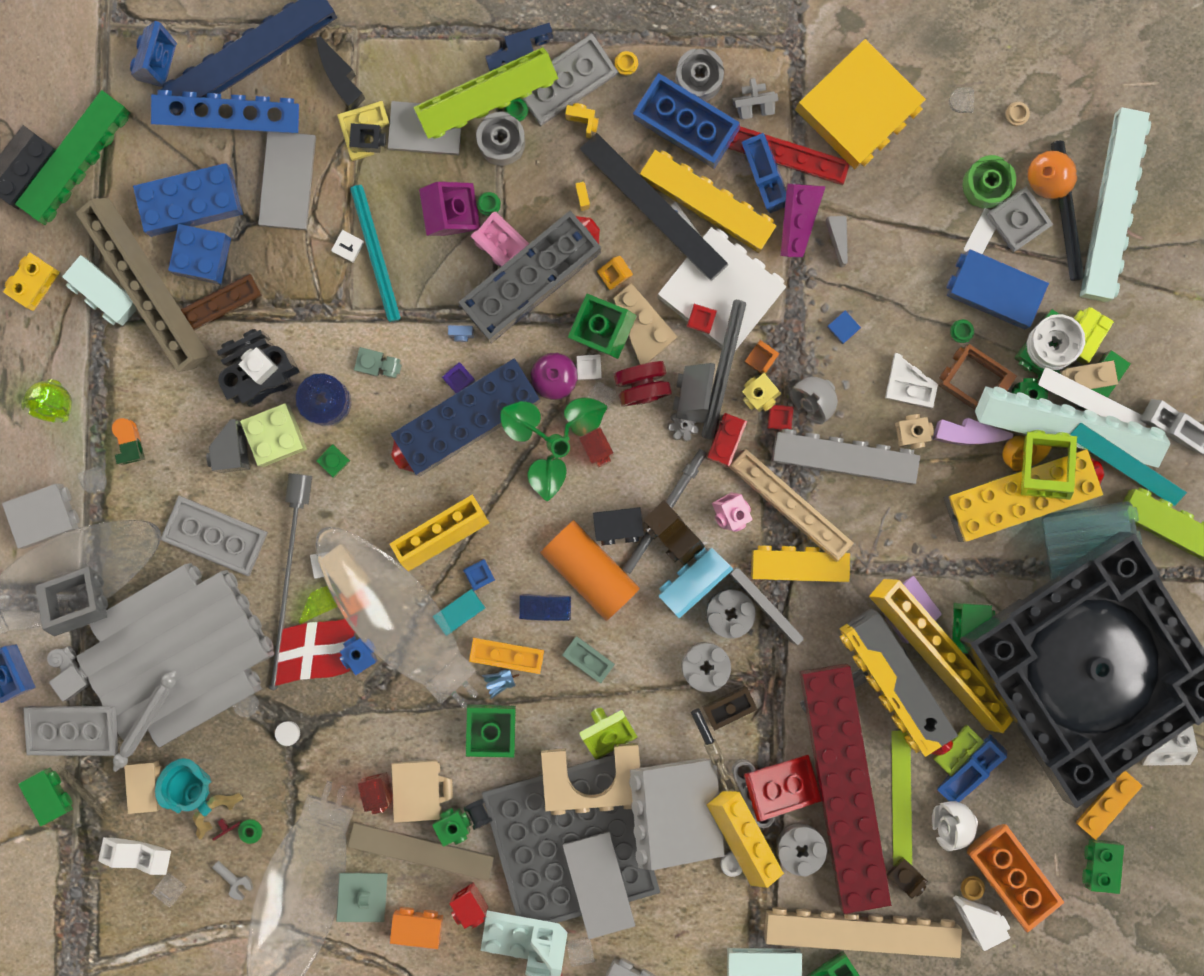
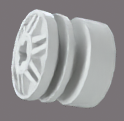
M1063 314L1051 315L1043 319L1030 333L1027 340V352L1031 360L1038 367L1060 370L1075 361L1082 353L1085 345V333L1081 325L1072 317ZM1053 340L1054 343L1058 342L1059 346L1056 348L1054 346L1049 347V343Z

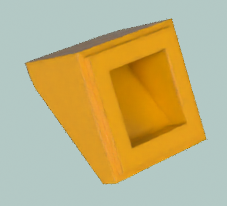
M621 256L612 258L597 270V273L609 290H612L633 275Z

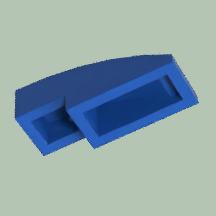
M761 133L742 141L766 209L769 213H773L785 208L787 189L765 134Z
M991 734L983 740L984 743L952 776L948 775L937 788L948 801H962L989 777L990 772L1007 758V750Z

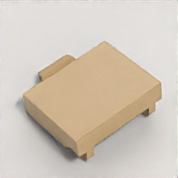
M437 760L391 763L394 823L440 820L442 806H439V803L453 798L452 779L438 775L440 773V762ZM439 782H443L442 797H439Z

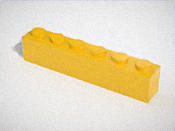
M654 150L640 173V176L650 186L757 253L761 252L776 228L771 217L763 213L761 215L753 211L754 208L747 202L741 201L740 203L733 199L734 195L724 188L719 190L713 186L714 183L707 177H698L693 174V169L684 163H681V165L677 164L669 153L663 150L661 152Z

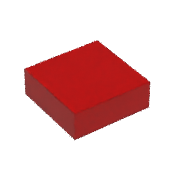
M694 303L687 328L710 334L717 310Z
M772 406L768 412L767 429L792 430L794 407Z

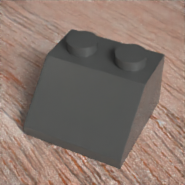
M714 363L685 366L683 374L678 373L676 387L681 389L680 395L675 396L673 410L677 411V419L704 423L709 409L715 371Z
M230 419L209 446L206 460L208 467H211L212 471L227 473L250 470L246 435L239 420Z

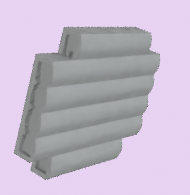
M192 563L184 564L106 610L107 618L90 624L94 635L100 642L76 657L80 667L87 675L93 690L100 698L102 706H116L117 733L122 740H125L155 688L161 685L163 675L170 673L172 670L176 671V683L172 688H169L168 697L148 728L153 741L158 747L173 741L262 689L260 685L261 680L258 674L252 671L251 667L274 656L273 644L263 634L260 620L256 615L252 614L247 597L240 593L236 577L229 573L228 570L221 571L202 582L200 570L193 566Z

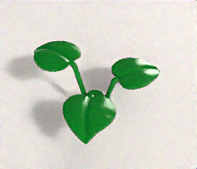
M577 398L572 400L564 409V417L569 422L565 425L563 437L559 434H553L548 437L535 428L541 421V414L539 409L530 402L520 401L502 408L500 412L501 425L510 438L515 441L526 442L531 438L532 432H535L547 441V449L552 454L547 456V460H535L527 473L531 487L545 501H549L557 494L566 478V465L558 458L566 456L570 451V444L568 442L570 440L568 436L569 427L577 436L586 437L593 434L600 426L604 413L608 408L601 401L593 398Z

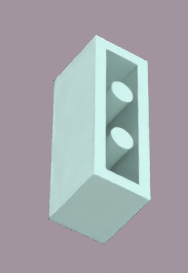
M82 255L78 257L62 276L68 282L66 286L75 294L81 292L86 297L84 301L95 310L97 307L104 312L102 317L112 325L118 323L123 326L137 310L127 292Z
M727 948V976H802V953L799 948Z

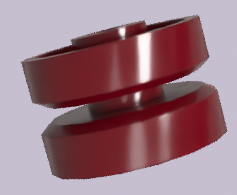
M664 361L645 363L613 373L617 387L632 386V388L620 392L621 407L643 405L672 395L668 381L654 382V380L664 377L667 373Z

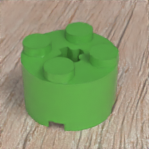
M984 156L966 171L962 183L963 192L968 202L973 206L980 208L996 207L1012 193L1016 185V173L1011 164H1008L1000 156ZM987 178L989 182H993L992 186H989V183H986L985 180Z

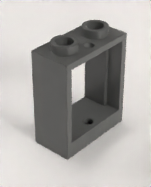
M86 567L35 586L42 629L55 637L107 618L106 608H108V602L103 595L102 587L104 586V581L101 574L95 572L90 567ZM86 583L90 607L60 617L56 594Z

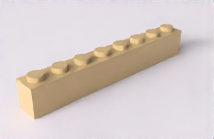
M773 907L772 911L766 910L764 940L766 944L960 958L962 928L955 924L954 920L941 919V923H937L923 917H918L917 921H910L904 916H893L892 919H883V916L879 914L859 917L858 913H848L840 916L835 915L833 911L826 910L820 911V914H813L808 909H796V912H787L786 908Z

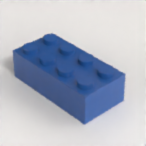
M660 73L657 74L633 112L635 121L713 169L716 168L740 130V122Z
M227 163L133 186L143 230L150 237L177 231L178 224L195 227L243 215L233 171Z

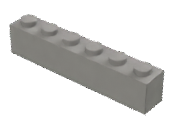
M782 429V433L777 432L775 435L771 462L903 484H916L920 455H915L914 450L900 448V452L890 451L891 446L877 444L876 448L867 447V442L854 440L852 444L843 443L844 439L838 437H829V440L820 439L819 434L806 433L805 436L796 435L795 430Z

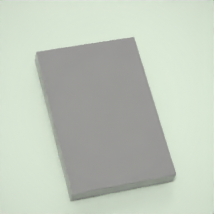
M392 101L388 150L459 155L462 127L457 129L451 128L439 138L433 139L432 137L428 139L413 108L421 103Z

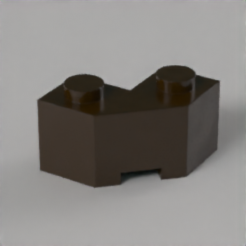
M665 500L643 519L648 526L645 528L647 533L654 540L657 537L668 548L665 553L674 563L679 560L683 566L686 565L705 547Z

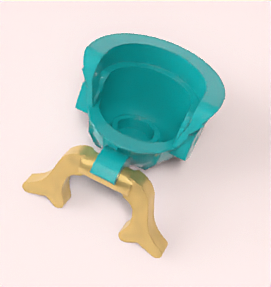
M181 758L168 764L160 773L155 786V797L162 808L171 809L178 814L182 810L190 812L197 808L198 811L194 813L193 821L197 826L196 836L198 839H202L205 833L213 828L210 822H203L204 818L219 805H226L229 810H232L234 805L241 801L243 797L240 793L231 796L215 795L207 801L206 799L210 794L209 784L212 782L211 777L192 760Z

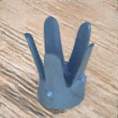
M505 669L499 673L482 675L485 682H490L486 685L487 689H491L489 691L490 698L492 699L506 688L516 686L513 678L518 677L520 674L512 676L510 669Z

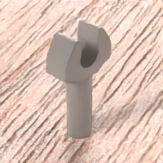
M220 861L212 867L230 884L229 896L233 899L243 900L245 898L238 890L239 885H243L249 891L253 889L252 881L247 875L236 877Z

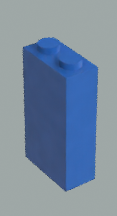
M969 249L965 254L961 253L955 265L958 267V271L955 276L952 275L946 286L949 289L947 296L1024 330L1031 327L1049 283Z

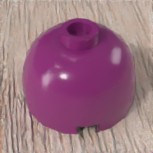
M558 352L547 353L539 357L533 364L530 372L531 383L535 391L541 397L550 400H561L569 396L575 389L578 380L577 369L573 361L566 355Z

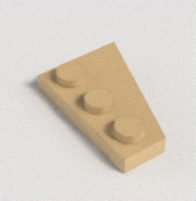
M632 283L613 298L615 305L637 315L629 333V339L640 365L649 363L678 338Z

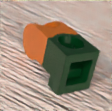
M125 418L117 419L112 425V432L118 439L121 452L115 455L116 464L126 465L145 460L136 423Z

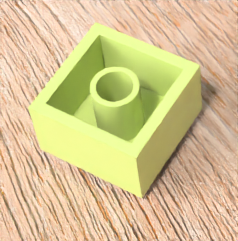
M286 403L240 421L256 463L260 467H265L307 450L292 409Z

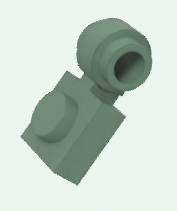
M360 347L354 371L378 377L381 369L383 370L382 375L396 378L397 374H400L402 365L400 364V359L387 356L386 360L382 361L384 353Z

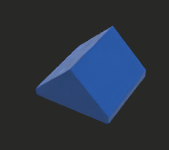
M17 644L0 648V703H4L36 688Z

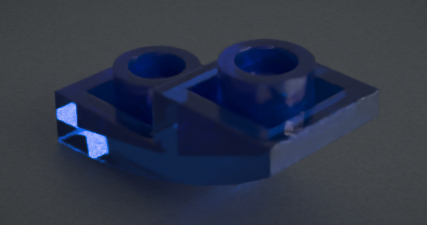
M520 595L519 619L571 620V596Z

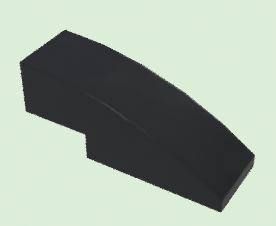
M318 36L316 38L318 52L332 86L350 110L356 109L365 100V97L351 82L356 76L353 69Z

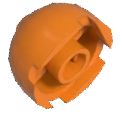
M1046 151L1039 154L1031 162L1028 169V181L1037 195L1046 199L1061 198L1074 188L1077 181L1076 165L1068 155L1062 152Z

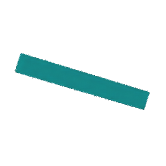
M1079 423L1071 432V436H1077L1078 444L1162 499L1172 503L1173 506L1187 494L1186 491L1083 423Z

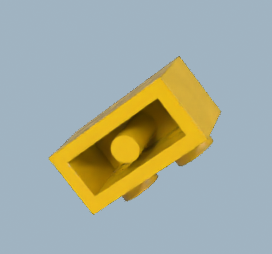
M29 252L27 256L20 260L18 264L19 269L15 275L7 279L5 283L6 288L3 293L24 307L34 311L60 271Z

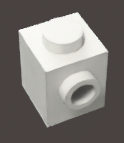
M257 347L254 350L249 349L241 357L242 361L238 364L260 385L278 369L264 352Z

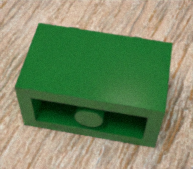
M51 767L18 784L40 827L73 810L71 797L67 792L63 791L60 785L61 779L58 773L53 771Z

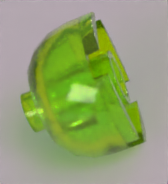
M48 379L47 381L36 382L26 390L21 408L23 410L25 407L28 408V414L40 420L55 422V418H63L62 422H66L71 414L72 398L59 381Z

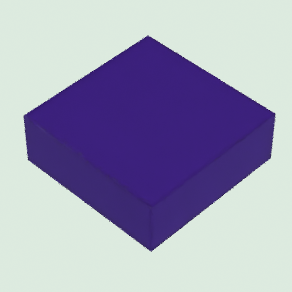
M460 362L442 376L443 380L455 393L460 392L476 381Z

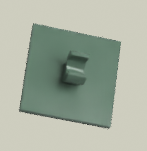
M339 873L336 922H384L388 874Z

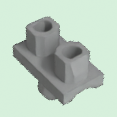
M751 78L749 80L750 86L741 87L742 94L751 93V95L732 98L733 106L737 108L739 118L748 119L753 117L752 105L760 104L762 116L775 114V101H778V94L774 91L758 94L759 91L766 90L765 83L756 84L755 78Z

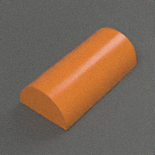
M575 520L569 523L540 552L605 621H608L640 589Z
M1001 824L988 830L978 837L967 849V854L1025 932H1030L1065 903L1006 824Z

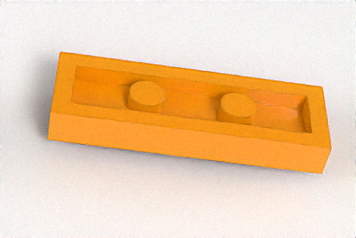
M474 637L469 662L540 674L544 650Z
M1126 771L1116 777L1117 781L1104 789L1075 822L1094 840L1103 833L1142 787Z

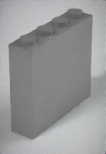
M700 758L630 770L629 784L632 789L633 802L631 807L634 814V836L636 838L638 868L657 870L724 857L723 834L706 805L719 795L717 766L712 763L711 759Z

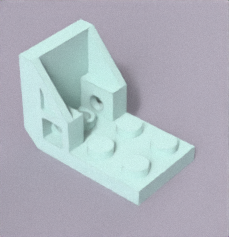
M487 911L480 951L528 959L526 976H561L567 931L559 923Z

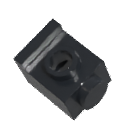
M351 123L349 144L351 151L354 153H380L381 147L386 145V133L382 132L380 125ZM367 137L373 138L372 143H365Z

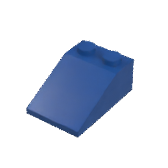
M154 21L144 28L143 34L138 37V51L136 58H133L131 61L130 71L137 81L162 87L167 80L177 42L160 22Z

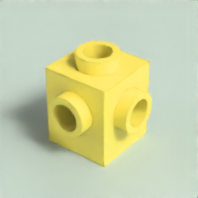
M765 373L757 379L753 377L744 385L745 389L742 391L746 396L743 401L751 410L756 408L759 412L763 409L764 411L769 410L776 403L774 399L782 394ZM763 391L762 396L757 397L758 392Z

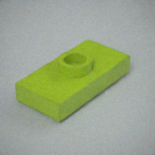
M965 725L957 733L958 736L952 739L953 747L950 751L941 756L935 755L932 758L950 776L984 743L968 725Z

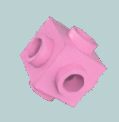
M731 492L712 503L716 512V522L723 529L737 532L744 529L746 523L752 520L750 515L751 508L747 501L743 499L742 494Z

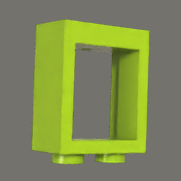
M1041 430L1027 432L1023 449L1021 495L1071 500L1075 486L1077 436H1071L1065 432L1046 434V432ZM1033 445L1068 448L1066 482L1031 479Z

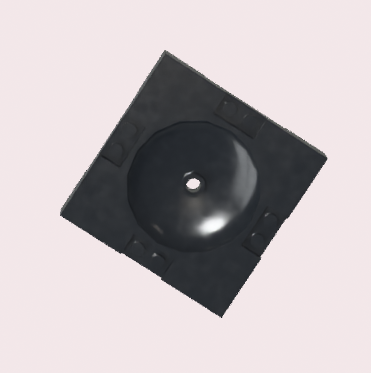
M1119 531L1061 570L1060 575L1024 599H1018L959 639L997 699L1003 703L1026 739L1024 741L1062 800L1074 808H1078L1115 783L1118 775L1193 724L1200 725L1204 722V648L1158 577L1160 575L1159 571L1135 533ZM1101 663V672L1096 674V666Z

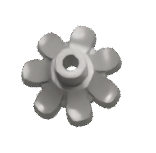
M676 413L671 415V420L674 423H669L667 426L669 431H675L673 434L675 440H679L683 436L686 442L691 440V433L697 434L699 428L694 426L697 422L677 419Z

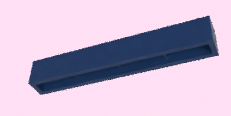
M298 0L295 3L290 2L277 15L266 17L262 21L263 24L255 29L250 28L246 30L238 40L227 42L221 51L216 54L207 55L203 58L202 63L196 67L191 66L184 70L183 75L176 80L171 79L165 82L160 90L172 91V96H182V91L197 92V97L207 98V93L221 94L337 19L335 11L327 0ZM174 101L170 105V110L174 115H181L184 107L179 101ZM197 103L194 110L204 105V103Z

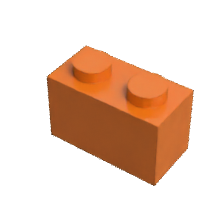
M400 907V910H395L393 914L390 944L438 949L441 940L443 915H438V911L424 910V913L414 912L413 908Z

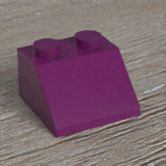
M435 182L419 189L427 236H448L479 230L480 222L473 183Z

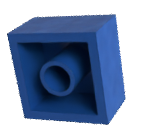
M178 224L168 271L177 276L221 285L231 238L225 233Z

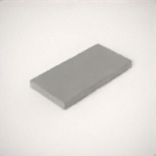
M590 34L551 60L559 79L553 81L554 83L547 88L533 90L531 95L522 98V100L526 103L541 127L565 111L567 105L572 106L573 103L578 102L617 76L619 72L594 35Z
M267 132L259 226L307 231L316 144L315 135Z
M178 496L160 540L250 576L268 532L185 497Z
M733 568L728 575L793 644L799 645L804 640L801 634L739 568Z
M27 706L23 708L27 755L115 756L119 754L116 706Z
M607 831L564 843L563 849L588 939L635 927V921L610 832Z

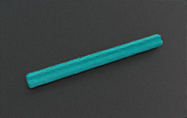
M355 185L350 190L387 320L395 322L401 317L366 194L362 185Z

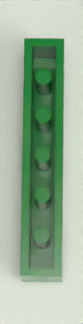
M101 90L15 205L43 225L51 222L56 217V210L59 206L67 202L71 197V191L75 185L80 184L84 180L85 172L90 165H94L99 160V153L105 146L107 147L112 143L118 128L123 127L127 123L130 111Z

